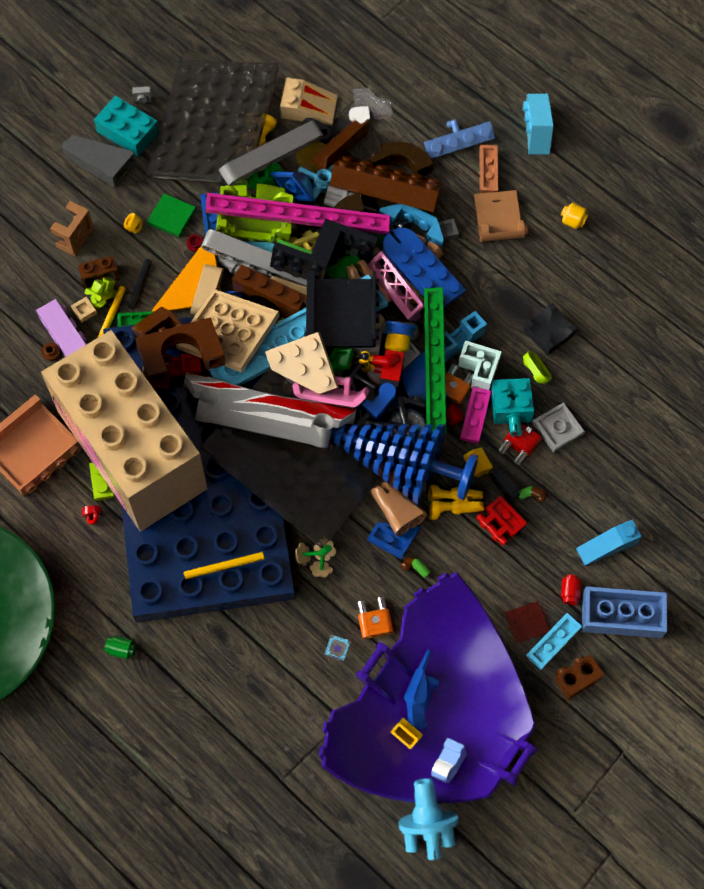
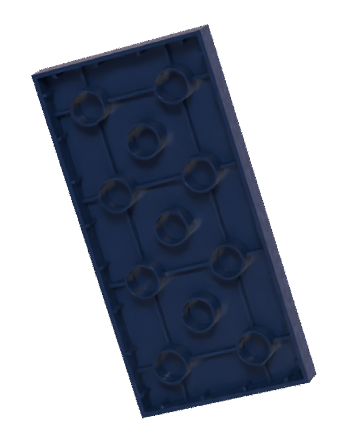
M194 317L181 318L178 320L181 324H188L192 321ZM134 325L103 329L104 334L112 330L142 372L143 364L135 339L137 336L131 330V327ZM176 345L170 347L165 352L172 357L189 354L178 350ZM200 358L201 373L199 374L212 377L209 371L206 370L203 359ZM262 375L241 386L258 391L262 388ZM185 376L170 377L169 390L165 391L156 388L155 392L200 453L207 490L141 532L121 505L132 613L136 623L294 600L271 436L196 420L195 415L199 398L193 397L189 389L183 388ZM263 552L264 560L185 580L184 571Z

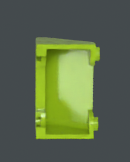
M220 186V194L293 203V195L285 192L275 195L273 200L240 196L233 186ZM217 214L216 231L243 242L253 241L275 244L278 239L289 242L291 223Z

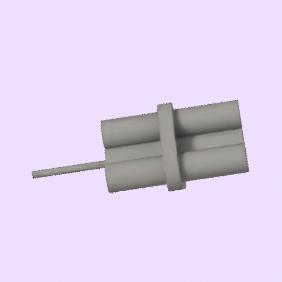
M328 186L323 204L334 207L340 200L355 193ZM364 206V208L377 211L376 209Z

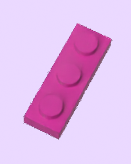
M477 387L472 388L460 440L479 444L491 394L490 390Z

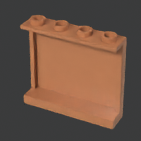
M36 394L0 423V472L23 496L34 492L42 481L48 480L56 469L62 468L67 460L79 454L82 448L74 435L42 404Z

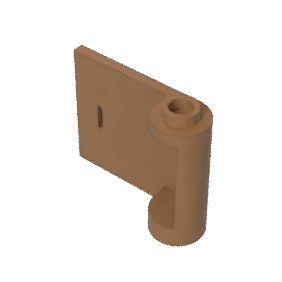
M516 190L474 194L481 242L524 238L525 234H528L527 223H524L520 218Z

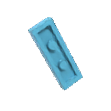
M566 613L532 648L526 657L542 670L582 626Z

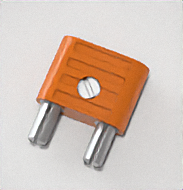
M452 364L448 372H445L446 392L448 395L446 400L455 405H460L470 389L469 384L474 374L468 373L463 381L454 376L458 367Z
M384 597L377 599L380 610L367 612L365 601H362V606L361 601L358 602L360 611L358 619L363 639H371L394 633L390 611L386 609Z

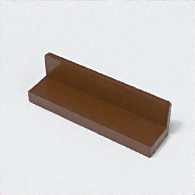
M367 119L362 124L354 120L312 157L311 163L319 169L328 170L340 157H343L368 134L370 119Z

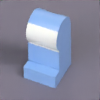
M447 738L444 743L445 748L439 759L435 762L431 773L433 777L445 783H449L467 755L464 745Z

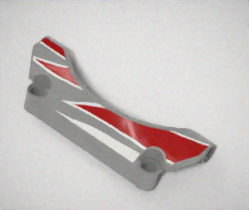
M186 372L183 388L189 389L193 397L199 398L195 419L198 421L303 442L322 448H328L332 428H340L345 424H354L357 408L265 393L191 372Z

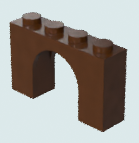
M242 264L232 278L234 291H242V299L254 303L258 296L264 297L280 309L284 319L306 308L307 295Z
M211 317L202 318L188 324H180L169 329H162L155 333L143 334L135 338L137 349L151 386L169 381L163 356L170 347L176 344L185 343L196 347L201 353L206 370L225 365L224 352Z

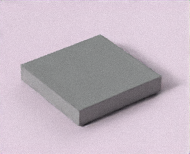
M564 402L532 421V424L553 453L585 434V430Z

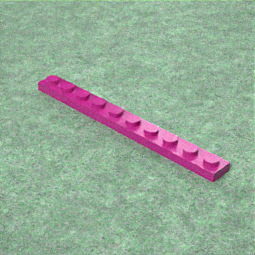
M207 193L205 213L319 227L323 226L326 218L362 232L384 235L389 233L390 215Z

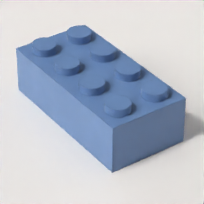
M586 587L582 593V632L663 638L667 632V593Z

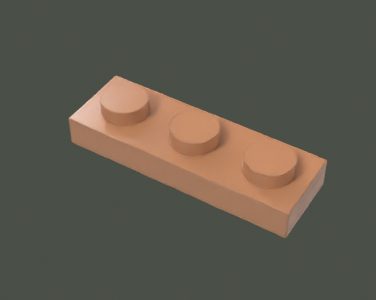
M480 145V193L498 192V145Z

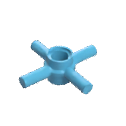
M333 165L328 170H319L317 174L300 166L298 172L305 173L314 182V200L311 202H315L320 193L327 192Z

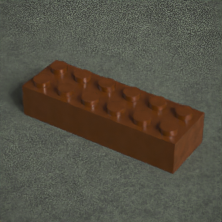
M349 156L340 157L333 165L329 186L356 193L359 192L360 194L434 212L439 204L443 183L439 182L440 180L436 178L425 179L420 174H405V171L400 169L390 170L384 165H370L371 163L365 160L360 162L354 161Z

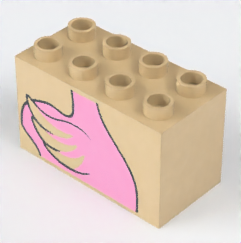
M112 330L41 372L58 413L140 532L207 490L200 453Z

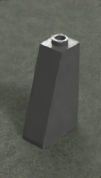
M75 135L65 140L61 147L65 158L113 187H116L136 163L134 152Z

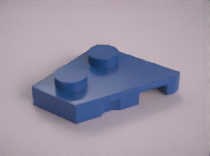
M377 522L367 541L402 559L418 534L420 527L409 528L403 535L396 536L389 524Z

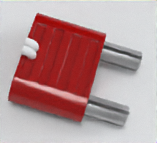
M522 423V435L516 436V432H514L515 437H513L509 431L504 438L503 445L499 449L501 454H504L509 446L518 451L520 454L515 459V463L518 465L521 464L525 457H529L541 441V437Z

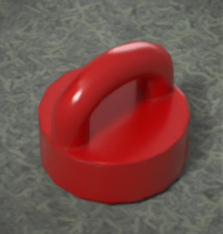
M451 404L446 408L447 425L452 426L463 419V414L456 405Z
M99 505L86 506L81 509L82 516L86 517L90 525L95 524L98 521V515L102 514L101 506Z

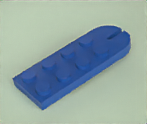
M397 228L392 230V234L388 233L383 241L384 253L423 299L424 288L443 287L445 308L465 294L466 290L412 230Z

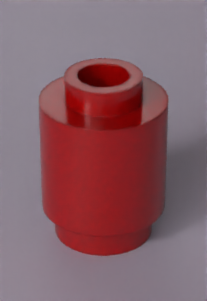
M566 575V578H562L561 598L563 599V604L578 605L579 600H581L582 580L578 579L577 575Z

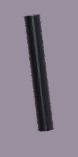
M148 258L144 260L128 307L131 309H135L152 263Z

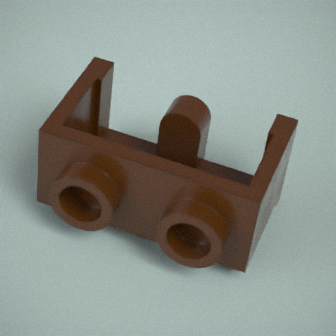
M114 256L78 265L84 289L88 288L86 279L95 276L98 280H103L104 274L114 272L116 280H120Z

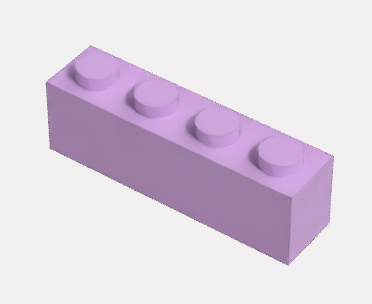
M56 299L36 310L39 319L59 346L64 357L86 345L83 333L81 331L77 332L75 329L77 327L72 317H67L66 314L68 312L63 304L59 305Z

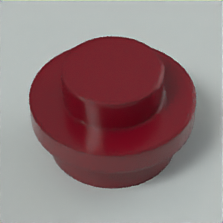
M197 234L189 236L186 241L187 248L192 252H197L204 239Z

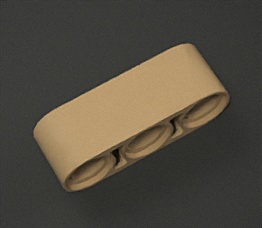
M208 264L204 265L192 303L191 314L196 315L213 289H219L223 268Z

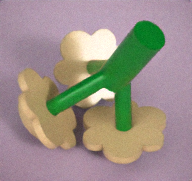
M324 538L318 541V544L314 546L315 551L309 552V547L305 546L304 543H299L298 548L295 550L296 561L298 564L306 566L307 562H310L311 556L315 555L320 561H315L310 566L313 576L327 577L328 574L333 572V568L324 560H330V557L336 554V549L333 547L332 541L327 542Z

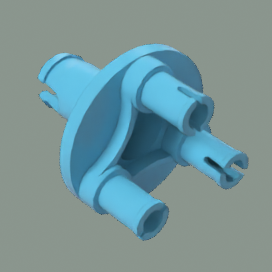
M432 779L416 780L414 782L416 806L412 814L404 816L399 820V829L405 837L406 852H416L419 850L417 834H422L427 844L428 859L434 860V852L436 859H440L442 857L439 843L441 836L442 846L452 847L456 845L453 827L459 823L458 815L452 811L442 810L437 804Z

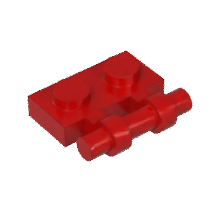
M501 496L486 507V511L490 514L489 516L485 517L480 513L476 517L480 522V526L483 529H487L492 535L495 542L498 541L502 546L508 542L503 536L505 533H508L513 538L527 525V522ZM494 520L501 526L499 530L492 524Z

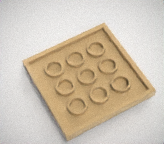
M213 289L191 322L211 317L224 352V366L243 372L280 315L277 310ZM185 343L176 344L178 350L202 358L201 353L196 347Z

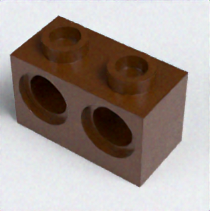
M591 654L587 657L582 655L574 661V665L568 668L566 665L557 671L558 675L554 680L566 699L569 700L599 682L604 677V673ZM582 667H588L591 670V674L583 673ZM565 677H571L575 684H567Z

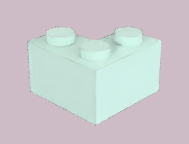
M465 340L458 366L475 371L470 388L477 387L490 390L501 351Z

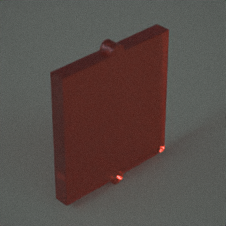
M538 602L505 612L509 623L508 629L512 631L516 643L549 632L545 615L542 614Z

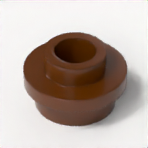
M47 343L42 347L41 354L44 359L54 361L60 355V348L55 343Z

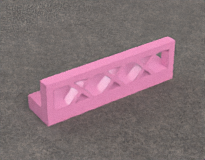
M380 251L368 263V266L372 272L376 271V278L379 279V283L404 316L410 321H417L421 317L419 312L424 308V302L384 251ZM381 258L385 261V268L380 263H377ZM388 272L395 274V282L388 275ZM399 286L406 288V296L399 289ZM410 299H415L418 303L416 308L409 302Z

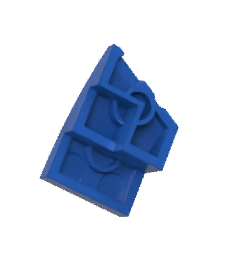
M425 350L403 369L401 378L403 390L406 391L408 398L412 399V396L422 398V403L424 404L426 403Z

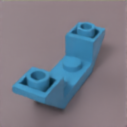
M403 204L380 208L379 214L390 215V223L395 224L400 218L407 219L408 223H413L422 230L428 231L426 234L427 244L430 241L438 245L441 250L443 249L444 238L437 218L415 207Z

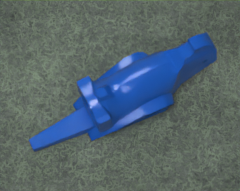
M427 650L419 668L415 670L404 695L407 705L408 722L416 729L426 728L425 711L430 703L431 693L437 689L439 683L435 678L425 675L432 652L430 650Z

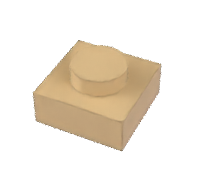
M87 297L71 305L72 311L81 323L97 314L96 309Z

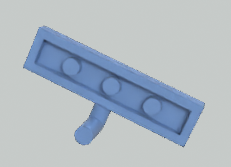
M451 120L446 125L448 128L453 129V133L426 141L424 146L427 155L431 159L494 139L495 136L490 121L460 131L458 121Z

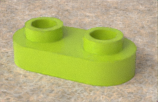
M529 350L523 356L524 365L531 370L537 383L547 384L552 379L551 373L535 352Z

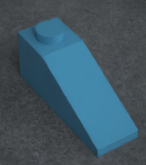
M630 520L577 547L576 550L584 566H587L638 544L642 536L634 521Z

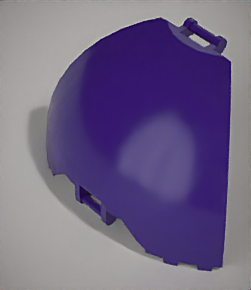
M458 572L452 575L445 573L437 578L439 582L427 590L421 588L414 593L415 598L403 607L405 610L399 641L391 649L382 642H378L375 652L364 668L355 675L365 685L358 700L336 710L332 709L329 722L324 721L322 730L325 734L324 746L319 749L322 767L352 787L384 798L415 803L414 782L420 779H432L437 803L473 801L490 797L502 779L515 786L518 781L517 777L531 755L534 756L537 752V749L527 742L536 724L516 667L488 613ZM427 650H430L432 652L425 675L435 678L439 683L437 689L432 691L430 703L425 711V723H427V726L424 729H417L423 736L412 749H409L391 731L402 718L408 721L404 695L415 670L419 668ZM383 655L387 662L375 679L372 680L368 675ZM447 738L464 745L467 753L460 768L449 783H445L431 774L435 762L439 759L445 748L444 743ZM519 749L524 750L511 772L505 771Z

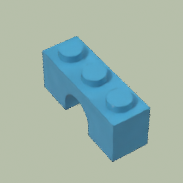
M476 311L461 320L459 327L453 333L445 332V362L462 351L465 340L473 343L485 334L487 323Z

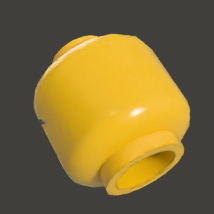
M571 203L569 207L565 205L561 216H563L562 222L573 229L582 228L588 217L586 208L576 203Z

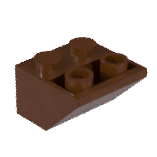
M160 307L131 327V330L137 337H140L143 334H151L162 329L177 327L181 323L171 311Z

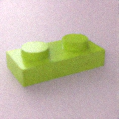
M89 463L94 500L101 501L114 498L113 491L95 465Z

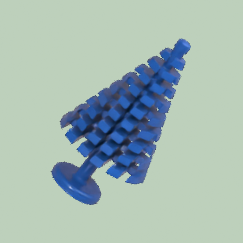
M402 424L398 428V434H396V425H388L387 432L384 431V425H376V429H373L371 436L372 425H365L360 434L359 425H352L348 432L349 434L346 433L347 425H343L338 429L332 428L330 438L335 439L334 443L337 446L341 447L343 441H345L344 451L350 455L354 445H356L354 459L357 461L363 458L366 451L363 465L370 469L371 463H374L373 472L378 476L382 474L383 467V480L386 483H390L394 478L393 488L398 491L399 488L403 487V495L407 498H410V493L413 494V502L418 506L421 504V498L424 499L427 493V487L431 483L434 472L459 480L457 497L465 500L476 471L479 456L475 454L470 455L464 469L436 461L439 460L441 442L443 443L445 437V424H438L437 429H434V431L432 424H426L421 433V425H412L409 430V436V425Z

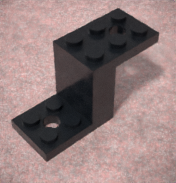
M325 218L311 254L275 242L270 267L277 271L289 273L296 278L306 280L307 271H315V279H325L336 250L370 262L378 237Z

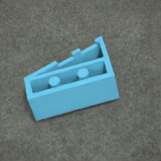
M527 94L526 101H523V112H525L528 153L550 154L553 121L548 94Z

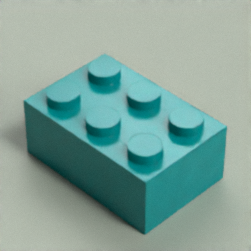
M117 96L94 119L96 131L122 148L134 152V155L137 157L142 154L160 133L157 120Z

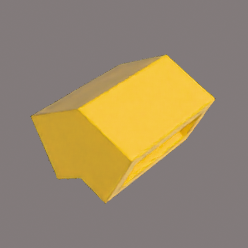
M482 448L473 449L463 455L466 463L470 455L475 454L479 456L474 474L477 478L487 474L493 468Z
M404 718L391 731L409 749H412L423 736Z

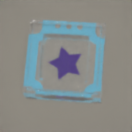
M331 635L325 655L344 661L350 641Z

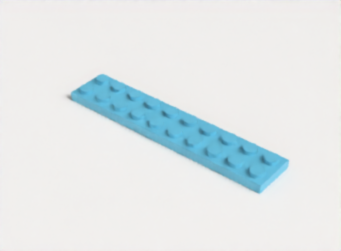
M368 274L361 279H371ZM376 290V295H379V307H376V312L388 306V301L380 290ZM306 308L273 325L243 372L220 366L208 370L211 376L241 386L271 370L265 351L306 337Z

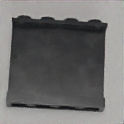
M307 271L306 336L320 332L325 348H376V340H380V329H376V323H379V312H376V307H379V295H376V290H379V279H376V271H373L371 279H315V271Z

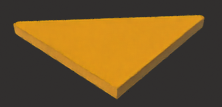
M200 247L152 311H156L160 307H164L171 312L191 309L204 265L208 264L217 267L215 254L209 253Z

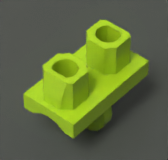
M104 277L103 280H94L93 286L86 288L85 294L91 295L90 300L94 307L101 308L105 306L107 299L116 296L117 291L113 289L116 281L109 277Z

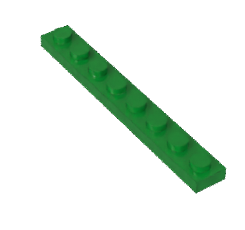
M443 287L424 288L427 424L433 425V431L437 429L438 424H445V435H447Z

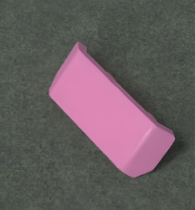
M337 376L335 378L338 385H344V389L335 388L318 394L297 382H294L292 385L294 394L300 399L349 407L358 406L367 397L370 390L365 387L360 392L351 391V377L343 378Z

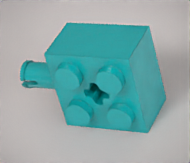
M530 378L492 380L490 396L494 424L509 423L511 436L515 437L514 432H516V436L522 435L521 423L532 422L534 414Z

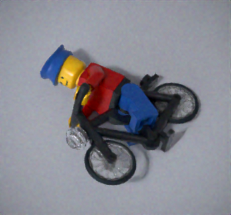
M387 320L385 321L386 330L381 334L386 337L384 345L386 349L385 355L374 354V356H370L367 351H363L360 353L361 356L354 367L341 370L334 375L343 378L351 377V391L358 392L356 381L367 386L370 390L367 395L368 399L363 404L360 403L354 407L357 408L355 425H359V430H362L365 425H372L371 436L373 428L376 429V425H384V430H387L388 425H396V434H398V428L402 424L409 425V436V430L412 425H421V433L423 427H426L427 424L421 413L414 409L405 408V405H414L425 409L426 404L422 403V398L412 396V399L401 395L396 396V394H399L405 353L409 350L410 340L414 337L413 332L417 329V326ZM362 370L368 373L373 370L374 373L381 374L379 385L359 374V371ZM338 385L339 389H344V385ZM379 389V395L376 397L374 391ZM398 409V411L391 415L388 421H381L388 411Z

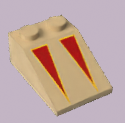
M286 78L280 105L281 119L303 121L305 118H313L324 125L332 126L338 95L305 80Z

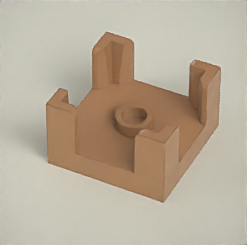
M69 201L66 209L77 215L74 216L68 228L55 222L50 230L52 234L65 240L57 241L55 243L56 247L75 256L94 230L89 210Z

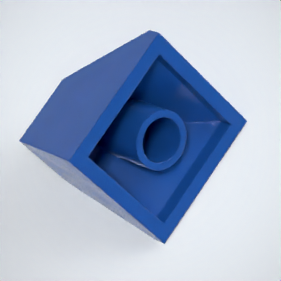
M271 173L277 184L285 188L286 193L293 195L296 201L314 200L313 185L305 173Z

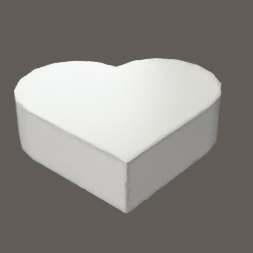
M368 106L350 109V120H356L362 124L367 119H370Z

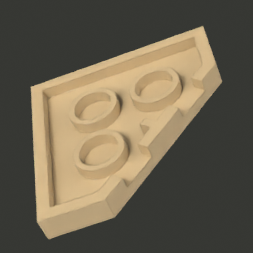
M320 332L265 351L271 370L318 394L339 387Z

